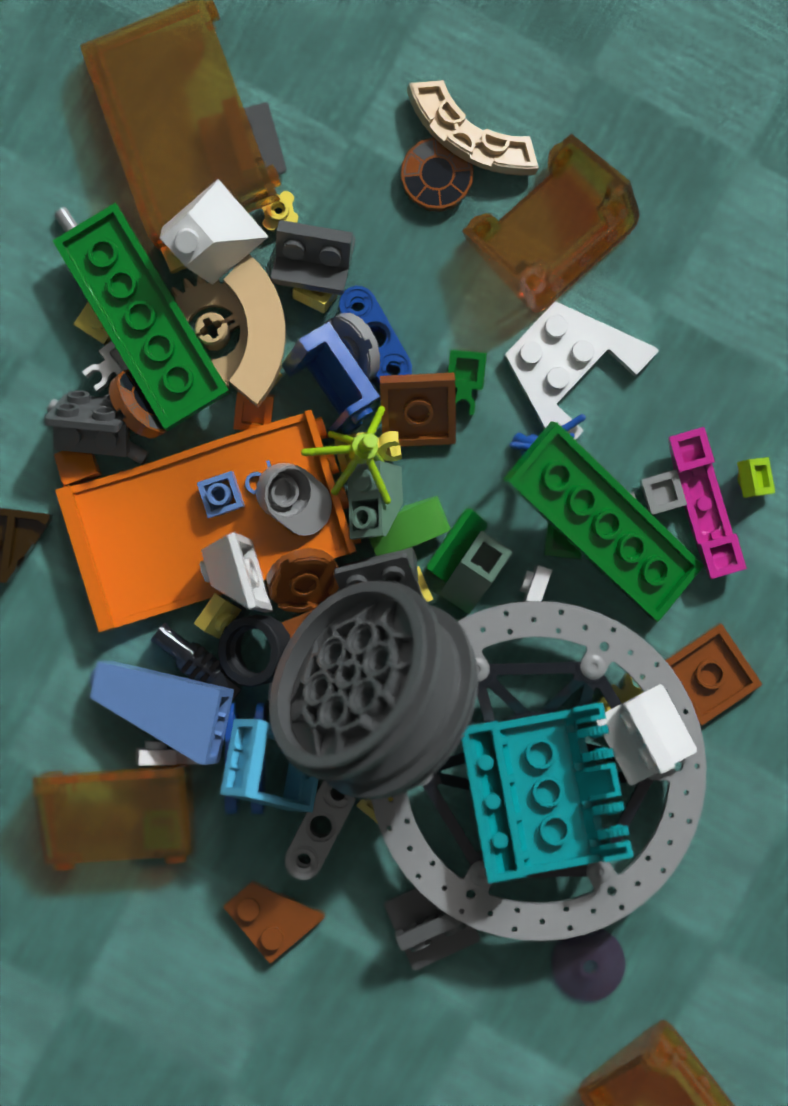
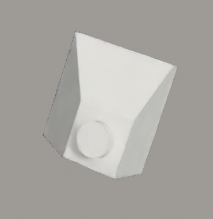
M219 179L162 227L160 239L185 267L212 285L268 238L264 230Z
M234 532L201 550L204 560L200 561V569L206 582H210L212 587L248 609L264 613L273 611L251 539Z

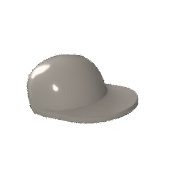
M291 463L272 465L260 475L256 484L255 494L260 507L264 512L295 534L302 536L312 535L322 529L330 517L332 500L328 489L307 470Z

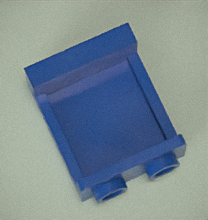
M330 322L297 341L281 366L289 377L306 367L313 375L340 415L327 432L334 431L339 433L342 431L343 434L348 435L363 424L362 421L374 412L371 406L378 400L379 394Z

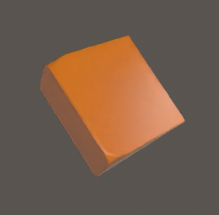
M60 451L54 454L64 487L78 485L102 475L94 454Z

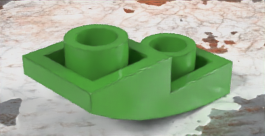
M437 495L405 505L398 512L386 536L369 539L376 556L413 547L440 536L451 528Z

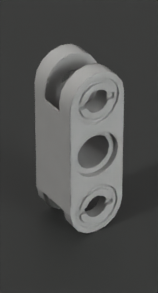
M325 780L322 781L316 793L313 813H306L285 857V866L288 872L293 877L301 880L310 879L320 871L356 799L346 795L341 797L335 796L332 793V787ZM320 815L326 816L332 823V829L326 834L315 832L311 826L313 818ZM302 853L308 854L311 861L303 863L299 860L298 855Z

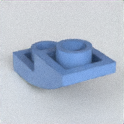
M267 460V461H266L267 467H270V466H271L270 461ZM234 471L197 482L208 518L217 517L245 507ZM252 472L247 476L245 486L250 493L255 494L256 490L250 487V480L254 476H260L262 473ZM229 480L231 488L228 485L222 484V481ZM234 495L236 503L230 505V502L232 501Z

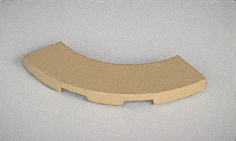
M444 80L409 83L407 93L418 118L430 134L453 154L471 164L493 172L510 175L536 174L539 167L530 136H510L489 129L483 131L465 118L466 114L456 105L446 88Z
M248 254L223 279L225 285L241 303L248 326L246 350L238 369L230 378L229 383L256 407H259L273 388L281 370L286 344V324L281 301L274 284L261 265Z

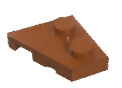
M253 880L223 905V908L270 964L326 917L322 910L313 909L299 903L294 898L283 893L274 892L269 887Z

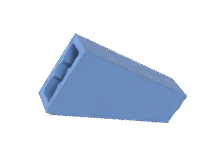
M97 661L96 668L90 677V687L92 688L90 698L198 764L209 765L220 762L234 689L115 661Z

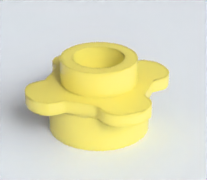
M283 191L278 196L270 197L264 195L260 198L259 207L263 210L265 216L263 226L268 231L276 230L279 220L298 222L299 217L293 209L294 196L291 192ZM277 208L282 209V212L280 214L275 213V210Z

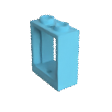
M234 719L220 795L287 811L313 813L318 779L299 771L290 762L283 797L258 791L267 738L276 740L271 723L259 719Z

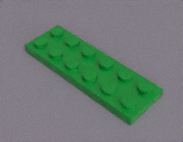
M116 202L52 240L166 431H169L231 393Z
M551 421L503 478L518 495L650 619L656 622L661 620L704 567L682 543L558 422Z

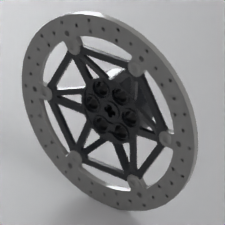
M545 601L516 602L491 607L457 621L465 630L476 656L478 666L477 697L484 723L495 721L487 687L515 713L500 722L553 713L581 685H583L578 706L591 704L595 688H598L612 709L622 704L604 675L610 663L614 662L636 682L643 692L659 684L665 687L697 748V752L679 761L681 764L679 770L675 771L672 768L662 774L656 773L637 783L616 825L630 826L654 780L668 781L666 800L661 817L649 841L634 861L621 873L617 874L610 862H596L521 877H587L593 886V890L580 896L561 901L536 903L509 900L488 893L492 883L487 881L482 848L478 852L475 851L437 788L439 784L471 791L468 778L441 772L466 763L464 752L450 756L431 777L418 786H423L467 858L470 866L465 876H457L430 848L416 824L407 792L394 796L393 801H389L388 798L372 799L378 826L393 859L419 892L439 909L477 930L500 937L531 941L567 939L591 933L626 917L649 900L674 873L690 846L703 809L706 790L705 746L698 717L683 684L663 657L638 634L618 621L579 606ZM504 611L508 612L507 616H504ZM481 628L485 629L484 633L480 631ZM508 630L512 631L510 635L507 633ZM527 637L561 639L583 645L586 648L580 662L488 664L482 653L483 648L496 643ZM602 642H605L608 646L605 651L600 649ZM573 674V678L540 711H529L496 679L498 675ZM586 743L588 752L604 748ZM614 757L606 758L607 760L617 762ZM622 771L617 772L619 784L627 782ZM409 819V822L405 823L404 820ZM387 826H391L392 829L388 830ZM624 836L610 838L611 843L622 841ZM613 886L615 888V892L613 894H608L607 889ZM468 890L475 892L472 898L466 896Z

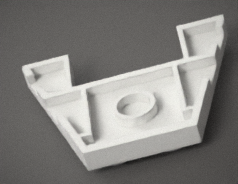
M555 301L508 350L504 357L525 396L528 397L543 429H545L551 421L558 422L562 426L572 420L557 403L605 352H609L635 377L659 350L648 343ZM577 425L569 430L568 433H573L576 440L584 430Z

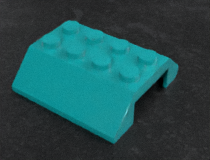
M603 702L578 706L570 710L503 722L494 721L467 727L462 737V744L488 883L596 862H610L634 857L631 840L611 843L610 839L612 837L628 835V825H615L607 829L602 827L600 814L606 813L611 815L625 810L623 801L603 804V799L622 795L616 764L610 763L596 766L595 763L596 760L614 757L613 749L605 747L595 749L594 752H588L585 738L602 737L609 733L608 724L588 727L590 722L607 719Z

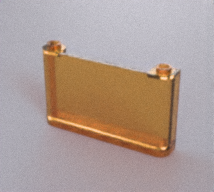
M186 0L80 44L86 66L143 226L151 242L158 249L166 246L160 239L162 227L217 179L222 182L248 213L280 200L276 187L282 185L274 164L267 166L261 155L216 33L217 27L215 22L221 20L214 0Z

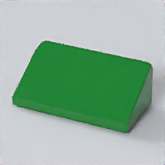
M470 507L466 508L427 564L426 570L446 583L478 534L486 530L487 522Z

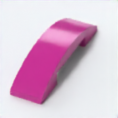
M705 427L668 437L674 470L677 469L687 505L684 506L686 516L709 578L714 579L747 569L737 534L732 532L712 463L715 460Z

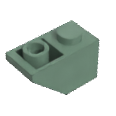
M374 461L391 498V503L386 504L367 464L357 465L348 478L350 539H364L387 535L403 504L402 467L383 461Z
M481 531L439 595L467 614H470L513 551Z

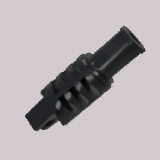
M166 622L150 639L151 642L157 644L176 660L174 663L176 668L189 679L234 689L232 702L242 691L228 679L219 659L198 642L192 641L190 644L171 629Z

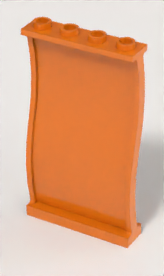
M312 409L304 411L305 413L232 434L129 470L78 485H69L56 489V495L98 631H111L128 624L211 599L214 593L223 595L224 593L212 587L211 583L206 582L200 569V561L204 560L201 550L234 532L253 541L264 581H266V576L271 566L281 556L294 550L306 548L323 550L333 556L334 559L357 553L355 545L361 543V539H350L349 524L344 513V509L349 508L345 489L342 487L337 495L331 494V490L335 485L333 474L339 473L334 454L303 456L301 454L302 449L324 447L322 439L328 438L322 416L314 418ZM267 460L270 461L271 466L277 463H291L307 470L328 489L331 495L332 510L327 523L322 529L312 535L302 536L291 532L260 507L256 494H252L246 489L245 480L247 476L252 472L263 473L268 468ZM234 471L245 507L217 517L208 518L197 482ZM254 476L250 480V487L253 490H256V484L260 476ZM229 480L222 481V484L228 485L231 488ZM234 495L232 501L230 502V505L236 503Z

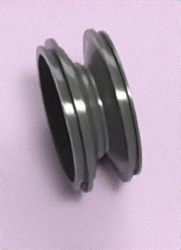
M366 581L350 585L331 595L318 605L297 628L284 649L274 674L270 692L269 713L274 737L285 757L295 768L308 776L325 780L332 788L346 796L368 800L389 798L403 794L426 781L446 762L461 741L468 727L478 692V666L474 650L465 630L451 615L439 608L430 606L420 594L408 586L382 581Z

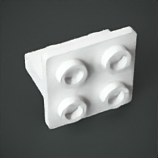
M662 684L606 711L607 719L596 721L598 726L608 724L609 733L603 737L609 748L613 749L614 758L629 785H634L656 773L662 774L676 767L675 763L697 752L691 736Z

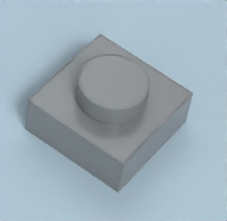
M677 469L639 481L647 509L652 515L687 505Z

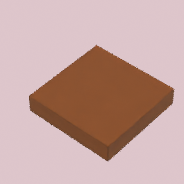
M454 373L380 376L381 406L385 407V412L381 419L382 434L388 431H397L401 447L456 444Z
M722 623L716 624L664 659L683 684L692 701L701 726L763 685Z

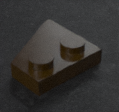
M0 508L1 583L11 582L52 522L53 515Z

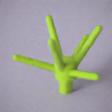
M384 406L378 407L366 434H360L354 438L334 431L328 432L329 438L349 445L302 449L301 454L303 456L348 453L351 461L332 488V495L338 494L358 464L366 463L384 503H391L387 488L374 462H385L377 453L378 439L374 435L385 412Z

